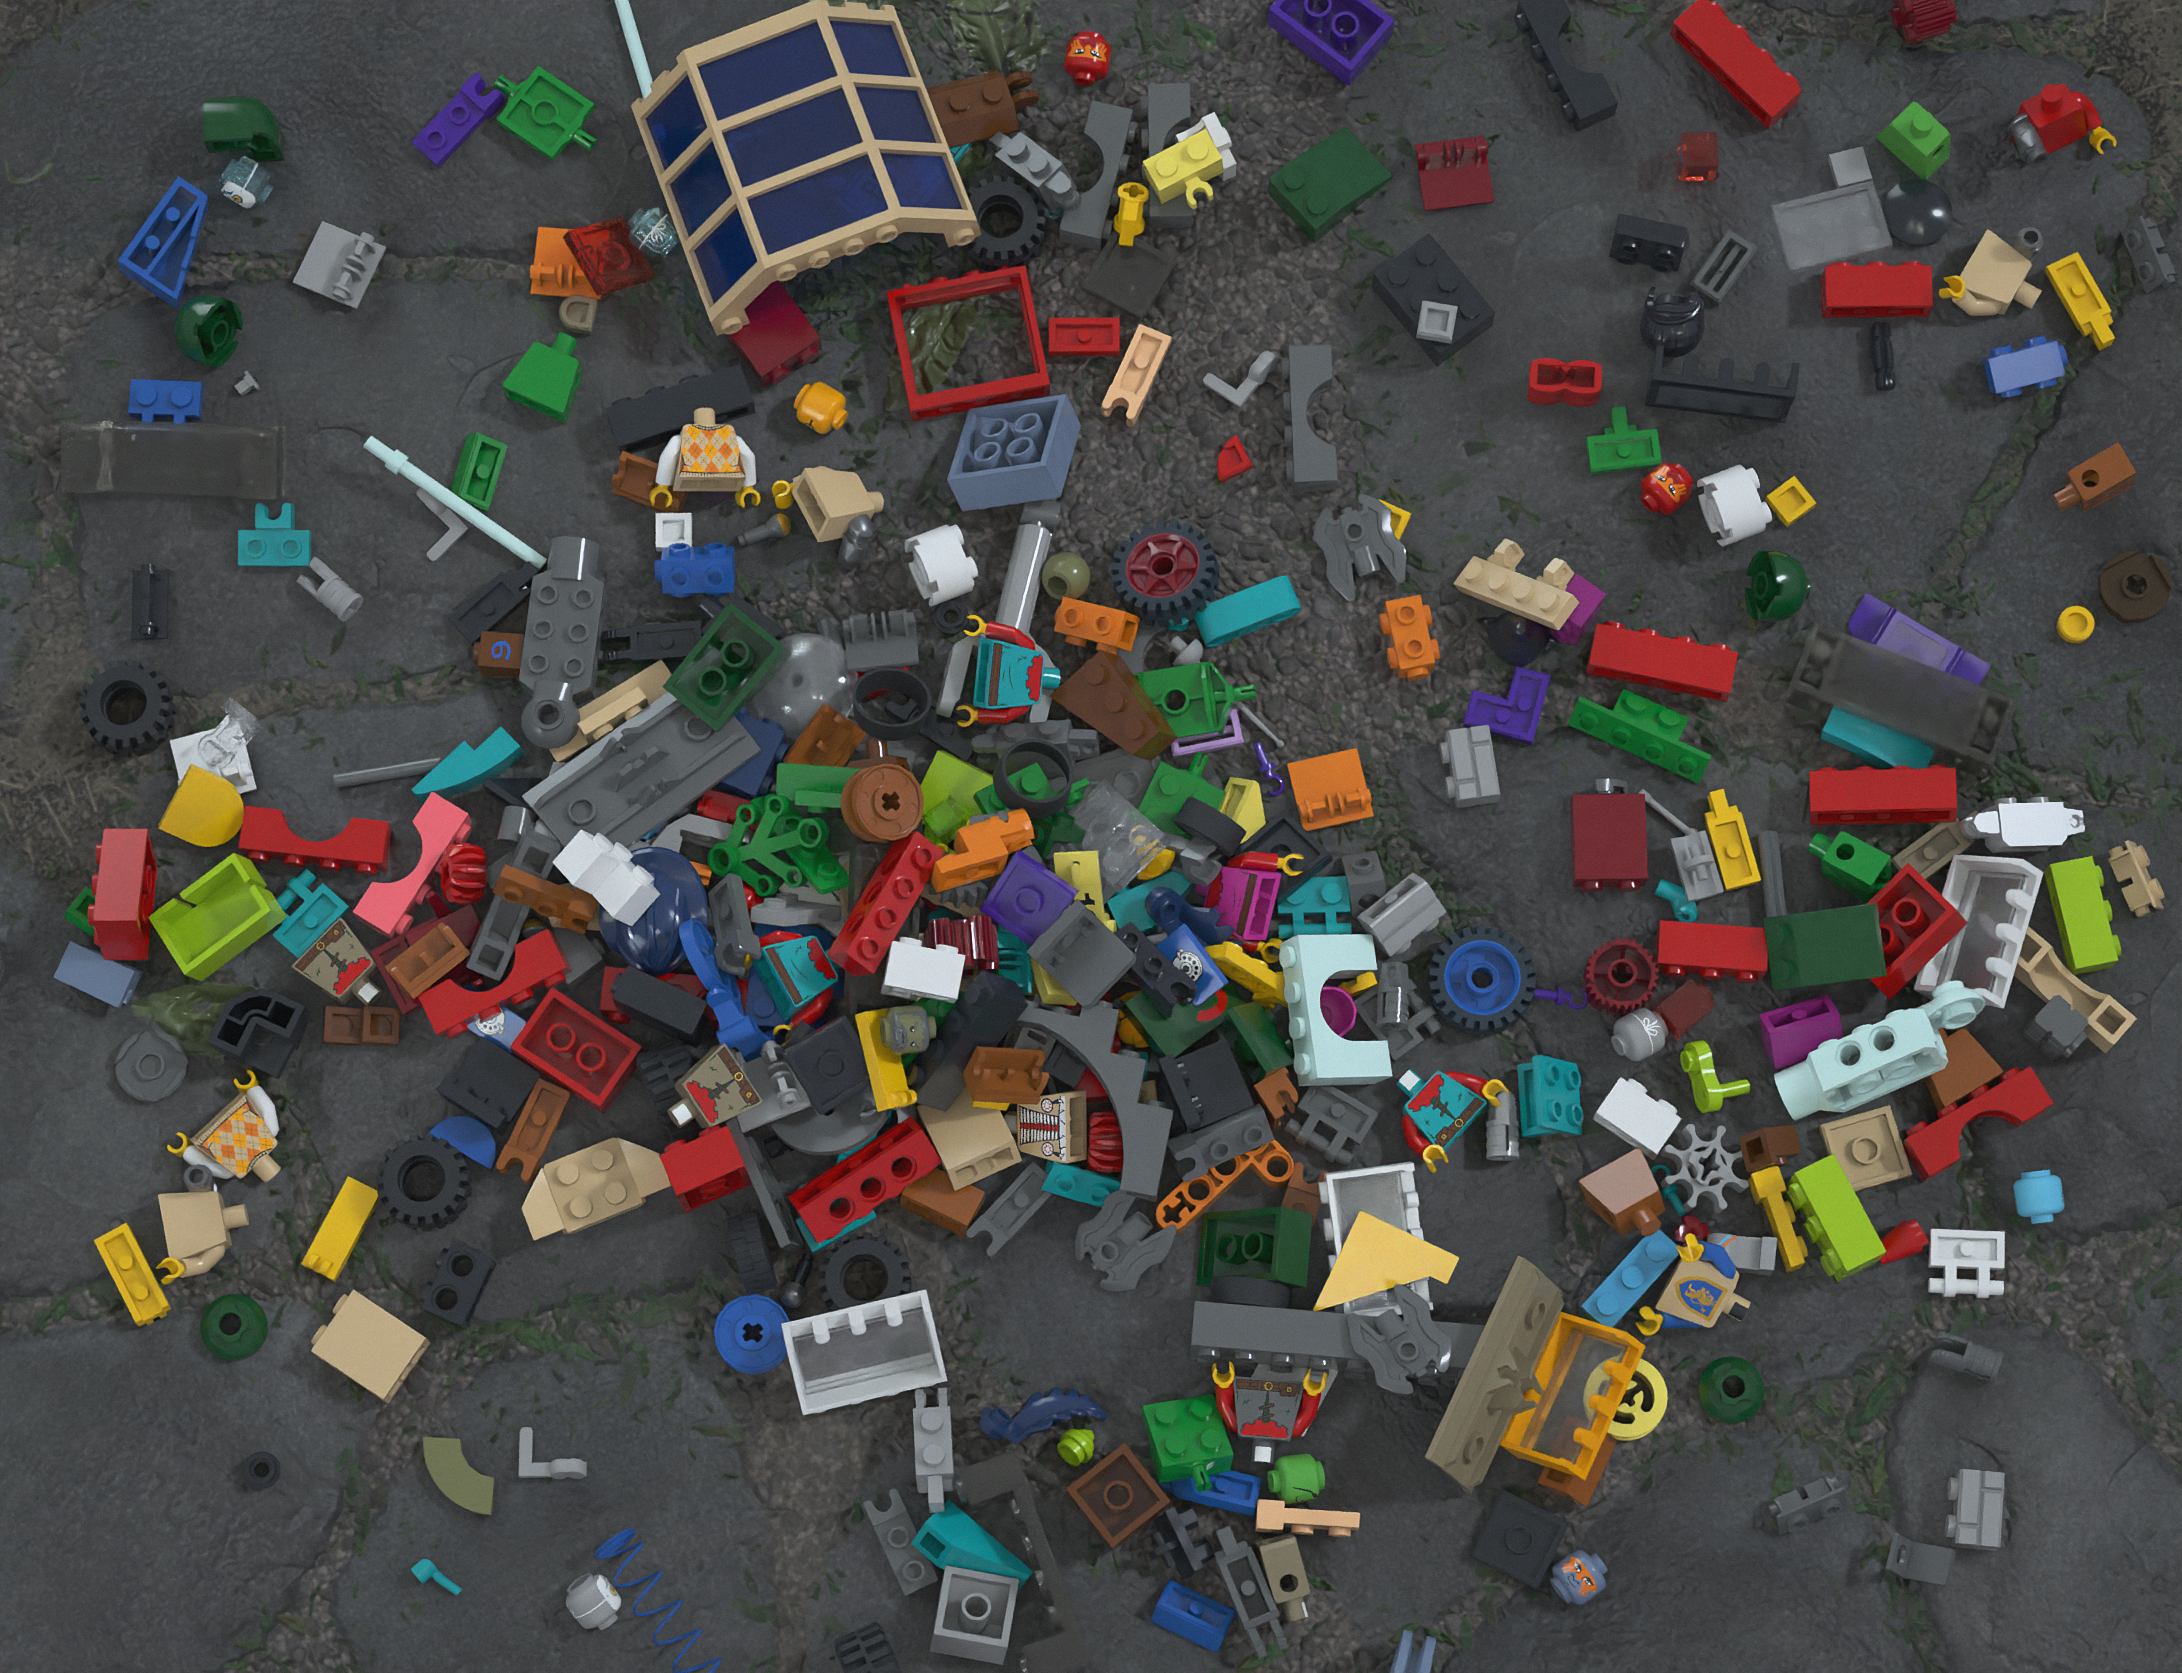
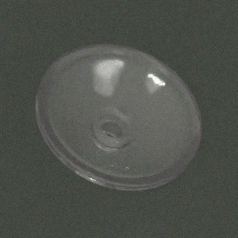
M813 633L795 634L780 640L779 642L792 651L793 654L773 679L753 698L756 710L762 720L763 718H768L782 725V731H785L786 737L798 739L824 702L843 715L848 716L853 708L852 691L857 682L856 671L847 672L846 651L833 640ZM798 676H803L802 685L794 687V679Z

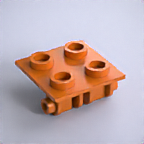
M538 227L534 265L530 267V279H532L530 293L558 297L582 295L601 300L603 278L600 281L593 278L579 251L584 247L592 249L593 253L588 257L595 268L599 248L608 241V232Z
M1357 748L1287 763L1301 824L1307 832L1374 817L1371 807L1372 798L1369 788L1367 789Z

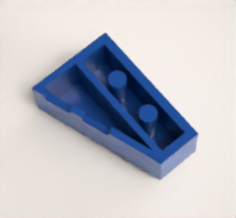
M178 176L118 259V267L121 273L177 310L208 211V196Z

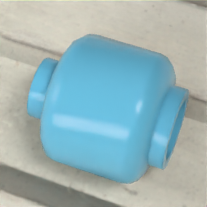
M2050 1170L2021 1173V1179L2015 1181L2013 1189L2017 1213L2022 1217H2031L2032 1224L2054 1221L2053 1214L2059 1213L2064 1209L2061 1179L2056 1175H2051Z

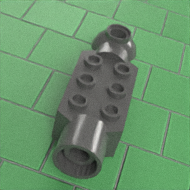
M560 536L552 538L547 571L533 576L519 674V682L523 691L530 695L532 699L524 707L521 725L526 738L535 746L545 749L560 748L568 744L575 737L579 729L577 723L580 722V712L576 704L589 701L595 695L608 594L604 583L596 579L601 546L594 541L579 537ZM553 711L559 714L558 720L551 725L543 724L540 721L547 712Z

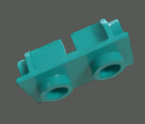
M1048 1159L1045 1167V1172L1048 1175L1041 1187L1042 1191L1102 1208L1105 1198L1111 1193L1120 1190L1121 1180L1113 1177L1112 1172L1111 1174L1099 1173V1171H1090L1088 1167L1084 1170L1080 1169V1165L1074 1163H1059Z

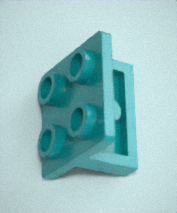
M1536 1055L1532 1057L1533 1062L1517 1065L1522 1137L1534 1138L1557 1133L1572 1136L1581 1135L1584 1116L1580 1106L1579 1087L1581 1085V1077L1577 1064L1543 1055Z

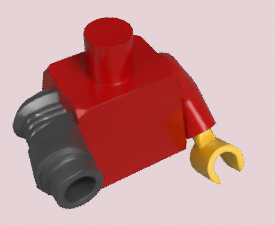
M2065 84L2047 85L2040 94L2024 101L2019 107L2017 116L2008 127V135H2011V139L2016 144L2021 160L2027 162L2032 168L2043 165L2049 158L2050 153L2086 136L2087 131H2092L2089 141L2099 153L2104 154L2100 144L2106 138L2113 147L2116 146L2114 136L2106 129L2101 128L2100 125L2103 122L2092 100L2078 91L2071 92Z

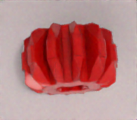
M470 843L450 844L445 850L443 862L440 864L441 874L439 875L441 877L440 888L443 891L445 900L469 905V903H478L482 898L484 887L487 884L486 874L488 871L486 870L487 859L485 858V852L481 847L470 845Z
M1113 1111L1093 1112L1089 1117L1086 1162L1090 1171L1111 1174V1172H1120L1123 1168L1121 1130L1116 1113H1113Z

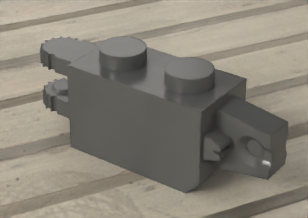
M998 131L989 140L994 145L993 149L996 152V160L1002 166L1006 175L1016 178V185L1018 186L1022 181L1028 184L1029 192L1031 193L1035 190L1038 194L1039 203H1042L1051 212L1058 206L1067 211L1079 208L1082 197L1076 191L1077 187L1062 162L1021 132L1011 139Z
M1071 719L1000 725L999 732L978 734L971 741L974 752L980 753L976 758L977 767L986 771L988 769L994 770L998 761L1012 745L1026 739L1044 740L1060 748L1068 757L1072 770H1074L1076 760L1100 756L1101 751L1098 731L1073 729ZM1018 752L1010 755L1006 760L1005 769L1007 777L1036 762L1046 778L1065 777L1062 769L1055 761L1037 752Z

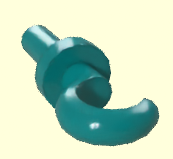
M1656 1165L1651 1169L1652 1175L1659 1169L1666 1171V1177L1671 1175L1670 1169L1665 1165ZM1673 1184L1668 1188H1663L1661 1192L1663 1199L1669 1198L1679 1216L1687 1213L1683 1210V1203L1676 1194L1679 1190L1677 1185Z

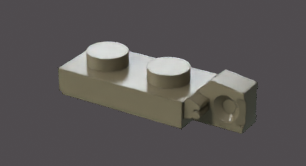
M1975 810L1973 813H1971V814L1968 815L1967 817L1975 816L1974 814H1977V813H1978L1977 810ZM1958 818L1956 822H1941L1893 857L1891 865L1898 873L1909 863L1927 880L1949 864L1954 854L1961 855L1968 850L1970 845L1975 842V839L1963 836L1959 829L1961 821Z

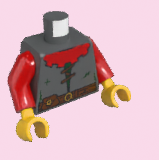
M1229 1361L1230 1370L1226 1374L1218 1373L1216 1363L1212 1365V1377L1216 1383V1405L1228 1430L1238 1433V1440L1253 1441L1251 1462L1273 1464L1275 1443L1290 1444L1291 1438L1301 1436L1316 1417L1321 1391H1323L1326 1385L1327 1374L1324 1372L1321 1382H1313L1310 1379L1311 1368L1306 1371L1303 1382L1235 1376L1232 1362Z

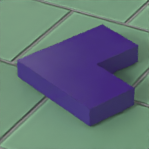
M1516 666L1507 699L1472 690L1463 727L1470 728L1489 725L1490 734L1532 745L1551 675Z

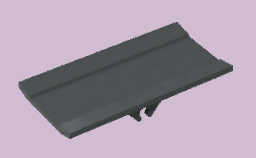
M667 692L523 794L522 799L537 814L563 848L570 843L580 830H583L593 836L600 833L613 845L618 842L628 849L760 754L761 749L735 716L717 732Z

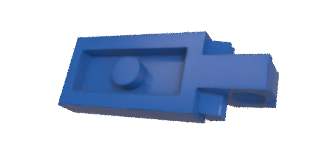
M1230 1470L1229 1472L1208 1475L1212 1487L1205 1492L1204 1489H1202V1492H1198L1193 1478L1159 1483L1156 1478V1483L1162 1490L1173 1493L1172 1495L1178 1498L1181 1497L1184 1500L1249 1516L1254 1515L1262 1481L1260 1477Z

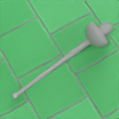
M1177 635L1168 644L1178 655L1172 663L1174 667L1201 663L1203 647L1198 639L1187 645ZM1241 701L1236 702L1235 705L1272 738L1279 748L1284 746V742L1279 740Z

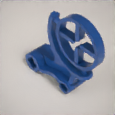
M691 918L680 924L679 935L684 951L698 978L709 991L706 1000L708 1005L713 1008L719 1023V1030L716 1031L720 1044L725 1043L728 1049L738 1048L746 1063L761 1057L762 1045L767 1041H775L777 1045L781 1046L784 1042L779 1034L776 1036L772 1035L773 1028L763 1033L751 1015L744 1016L736 976L721 970L717 966L714 948L717 945L704 925L696 918Z

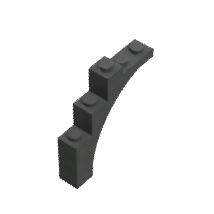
M1026 1000L1028 1003L1027 1008L1013 1025L1042 1031L1061 1042L1090 1068L1109 1096L1118 1119L1123 1143V1171L1120 1195L1156 1202L1174 1110L1167 1109L1168 1104L1161 1101L1146 1100L1145 1104L1139 1103L1146 1069V1060L1139 1059V1053L1129 1050H1119L1118 1054L1111 1053L1119 1010L1112 1009L1113 1004L1099 1000L1089 1009L1082 1006L1080 1017L1073 1016L1074 1011L1067 1008L1052 1007V1011L1038 1009L1037 1003Z

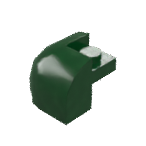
M245 96L204 99L203 139L209 153L245 151L248 159L253 160V162L255 161V163L285 161L284 140L276 116L267 105L256 98Z

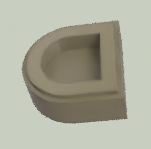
M573 295L566 298L559 309L560 319L564 327L572 332L592 335L599 303L598 298L582 295Z

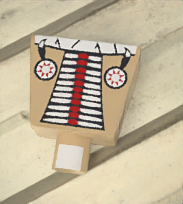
M1086 1090L1041 1095L1038 1105L1017 1104V1112L1009 1111L1006 1113L1004 1120L1010 1132L1017 1134L1018 1148L1021 1152L1059 1163H1071L1087 1159Z

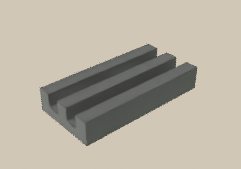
M1728 229L1690 283L1689 289L1694 292L1697 290L1703 298L1711 299L1713 304L1719 307L1758 248ZM1731 240L1735 243V246L1707 286L1701 282ZM1741 249H1745L1747 252L1718 293L1715 292L1713 289Z

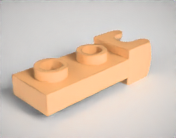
M1142 324L1138 325L1113 383L1110 385L1103 400L1101 414L1104 417H1109L1117 406H1123L1127 408V426L1133 427L1143 408V403L1172 342L1171 336Z
M1259 1499L1257 1503L1255 1532L1282 1534L1283 1527H1291L1292 1534L1313 1535L1314 1529L1328 1530V1536L1350 1537L1351 1531L1358 1532L1360 1513L1284 1508L1285 1501Z

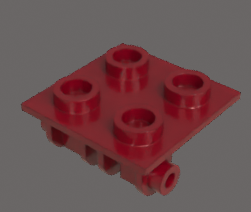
M1484 136L1414 144L1424 211L1494 202L1487 160L1488 144L1487 140H1484Z

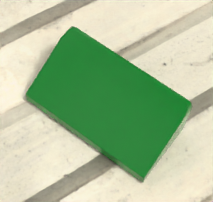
M478 432L468 435L450 491L475 509L488 511L508 445Z

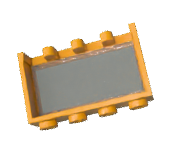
M1560 1312L1534 1369L1543 1393L1539 1395L1534 1389L1523 1393L1524 1399L1526 1401L1534 1400L1537 1403V1407L1512 1416L1500 1446L1519 1459L1522 1458L1573 1475L1585 1481L1646 1346L1625 1331Z

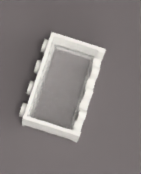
M1954 854L1947 873L1942 896L1957 909L1968 924L1918 972L1914 990L1933 1001L1932 992L1935 988L1950 981H1961L1965 988H1969L1981 995L1986 1005L2004 1009L2044 872L2024 859Z
M1413 1162L1324 1173L1325 1182H1318L1321 1204L1328 1203L1329 1218L1323 1219L1326 1241L1333 1240L1334 1255H1328L1330 1273L1360 1211L1424 1240L1423 1231L1419 1223L1417 1208L1419 1207V1200L1414 1185L1413 1171H1415ZM1429 1277L1403 1284V1286L1421 1296L1429 1304L1430 1310H1433L1427 1282ZM1394 1287L1334 1306L1336 1313L1344 1314L1355 1313L1356 1315L1379 1316L1390 1309H1394L1398 1315L1402 1314Z
M926 1289L781 1324L803 1415L821 1413L831 1408L848 1404H859L865 1400L886 1395L892 1396L903 1391L930 1387L936 1383L947 1381Z

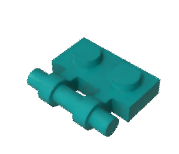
M305 869L297 878L293 876L286 883L288 888L276 899L283 911L298 897L304 901L291 916L286 914L287 918L280 923L282 926L273 934V937L297 959L340 917L343 918L351 910L324 883L312 893L308 886L316 877L308 869Z
M1346 876L1313 877L1279 906L1277 905L1278 917L1292 916V924L1278 925L1279 939H1290L1296 935L1351 934V923H1337L1336 915H1350V895ZM1325 915V924H1304V916Z

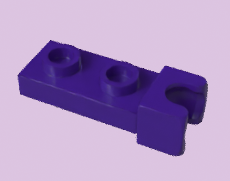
M479 73L473 74L460 88V92L412 141V144L438 168L447 161L487 118L490 119L504 104L505 99L498 90H492L487 96H480L486 83Z

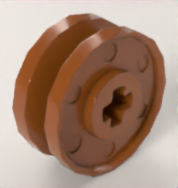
M886 763L858 770L848 779L842 791L841 810L844 821L853 834L867 842L882 843L907 837L917 828L923 815L924 798L921 786L913 774L900 765Z

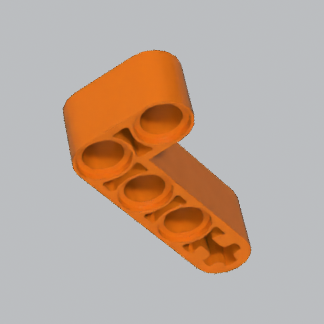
M1276 1140L1262 1145L1257 1150L1248 1151L1230 1159L1236 1168L1230 1175L1224 1176L1219 1174L1215 1166L1207 1169V1174L1189 1182L1183 1181L1161 1201L1156 1210V1226L1161 1231L1170 1225H1175L1177 1228L1176 1235L1181 1234L1250 1169L1269 1187H1284L1289 1183L1293 1174V1159ZM1272 1161H1281L1286 1165L1287 1172L1282 1177H1274L1267 1171V1166ZM1194 1184H1202L1209 1190V1195L1207 1198L1198 1201L1190 1197L1188 1190ZM1182 1197L1186 1207L1179 1213V1223L1176 1224L1174 1221L1164 1222L1166 1218L1165 1211L1168 1210L1170 1213L1176 1212L1181 1207V1200L1178 1198Z

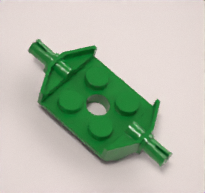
M1211 661L1133 674L1178 738L1218 732L1219 735L1223 734L1233 704H1236L1237 701L1257 699L1255 684L1233 687L1232 684L1228 685ZM1175 692H1180L1186 697L1184 706L1179 710H1171L1166 704L1167 698Z

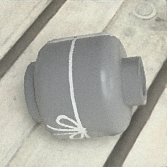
M1640 1008L1616 1020L1613 1027L1614 1036L1611 1037V1042L1615 1051L1620 1056L1625 1055L1628 1059L1636 1062L1663 1049L1668 1030L1664 1020L1657 1012Z
M587 1573L579 1577L568 1587L567 1592L569 1595L566 1598V1607L581 1627L592 1629L598 1626L600 1630H604L618 1619L616 1612L621 1606V1598L605 1576H593L591 1573Z

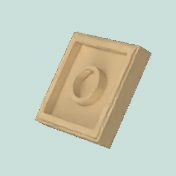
M1890 1105L1819 1126L1827 1155L1835 1154L1854 1192L1911 1177L1912 1171Z

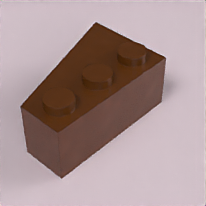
M1100 650L1049 696L1134 756L1152 761L1178 738L1123 659L1118 655Z

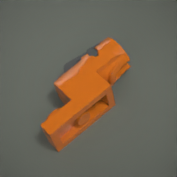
M1021 808L971 816L969 825L957 830L954 842L956 854H948L935 861L931 882L936 893L1002 874L1005 870L1008 855L1023 847L1032 845L1030 839H1034V831L1027 812Z

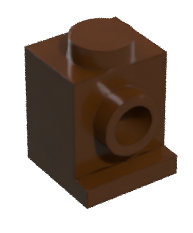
M1794 1125L1765 1127L1738 1137L1747 1173L1765 1167L1778 1166L1780 1168L1788 1165V1158H1794L1801 1154Z

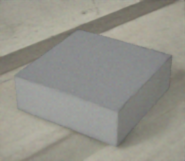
M1863 146L1829 154L1828 162L1837 191L1871 183L1872 175Z
M1422 301L1416 338L1451 344L1458 306Z

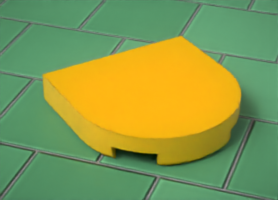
M190 764L159 822V829L197 846L212 847L221 845L232 839L242 826L244 815L242 798L236 787L228 780Z

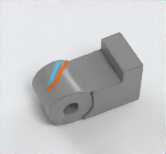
M1722 1233L1707 1235V1242L1721 1245L1725 1248L1736 1266L1737 1272L1770 1276L1774 1271L1777 1238L1764 1236L1756 1238Z

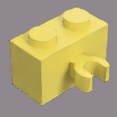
M1206 129L1143 161L1145 175L1161 204L1186 192L1187 203L1192 209L1197 208L1196 200L1193 198L1197 192H1204L1209 201L1213 200L1212 188L1206 181L1224 172L1222 157Z

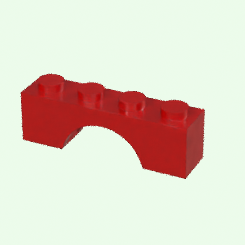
M245 806L238 848L244 856H248L247 859L256 863H269V859L283 860V864L291 867H305V863L319 864L320 869L327 871H340L341 867L355 868V872L359 874L376 875L377 871L387 872L393 829L388 821L352 818L347 827L336 837L326 841L312 842L301 839L290 831L286 817L280 809Z
M545 929L515 945V962L512 971L507 979L496 988L484 992H472L463 988L456 981L448 979L419 994L418 998L436 1035L441 1037L448 1035L449 1039H453L466 1033L469 1030L467 1025L478 1019L481 1022H486L499 1016L502 1013L500 1008L513 1002L514 1006H517L534 997L532 992L545 985L546 989H550L551 987L558 986L566 981L565 975L573 970L554 932Z
M2031 1066L2021 1072L2018 1067L2007 1071L1999 1077L2001 1083L1992 1089L1984 1085L1968 1095L1970 1099L1968 1103L1961 1107L1953 1103L1937 1113L1939 1117L1937 1121L1928 1126L1925 1121H1922L1906 1131L1908 1137L1902 1143L1904 1150L1924 1182L1953 1166L1960 1159V1134L1963 1127L1970 1121L1980 1117H1997L2018 1128L2044 1113L2054 1104Z

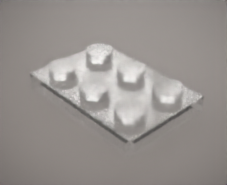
M1873 180L1772 205L1770 208L1790 275L1830 265L1834 262H1842L1890 250L1893 245Z
M1105 779L1068 813L1075 818L1074 823L1086 831L1082 845L1070 844L1078 851H1098L1100 876L1118 893L1171 843L1163 832Z

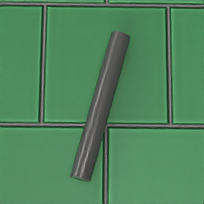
M439 756L333 774L335 788L430 773L442 761Z

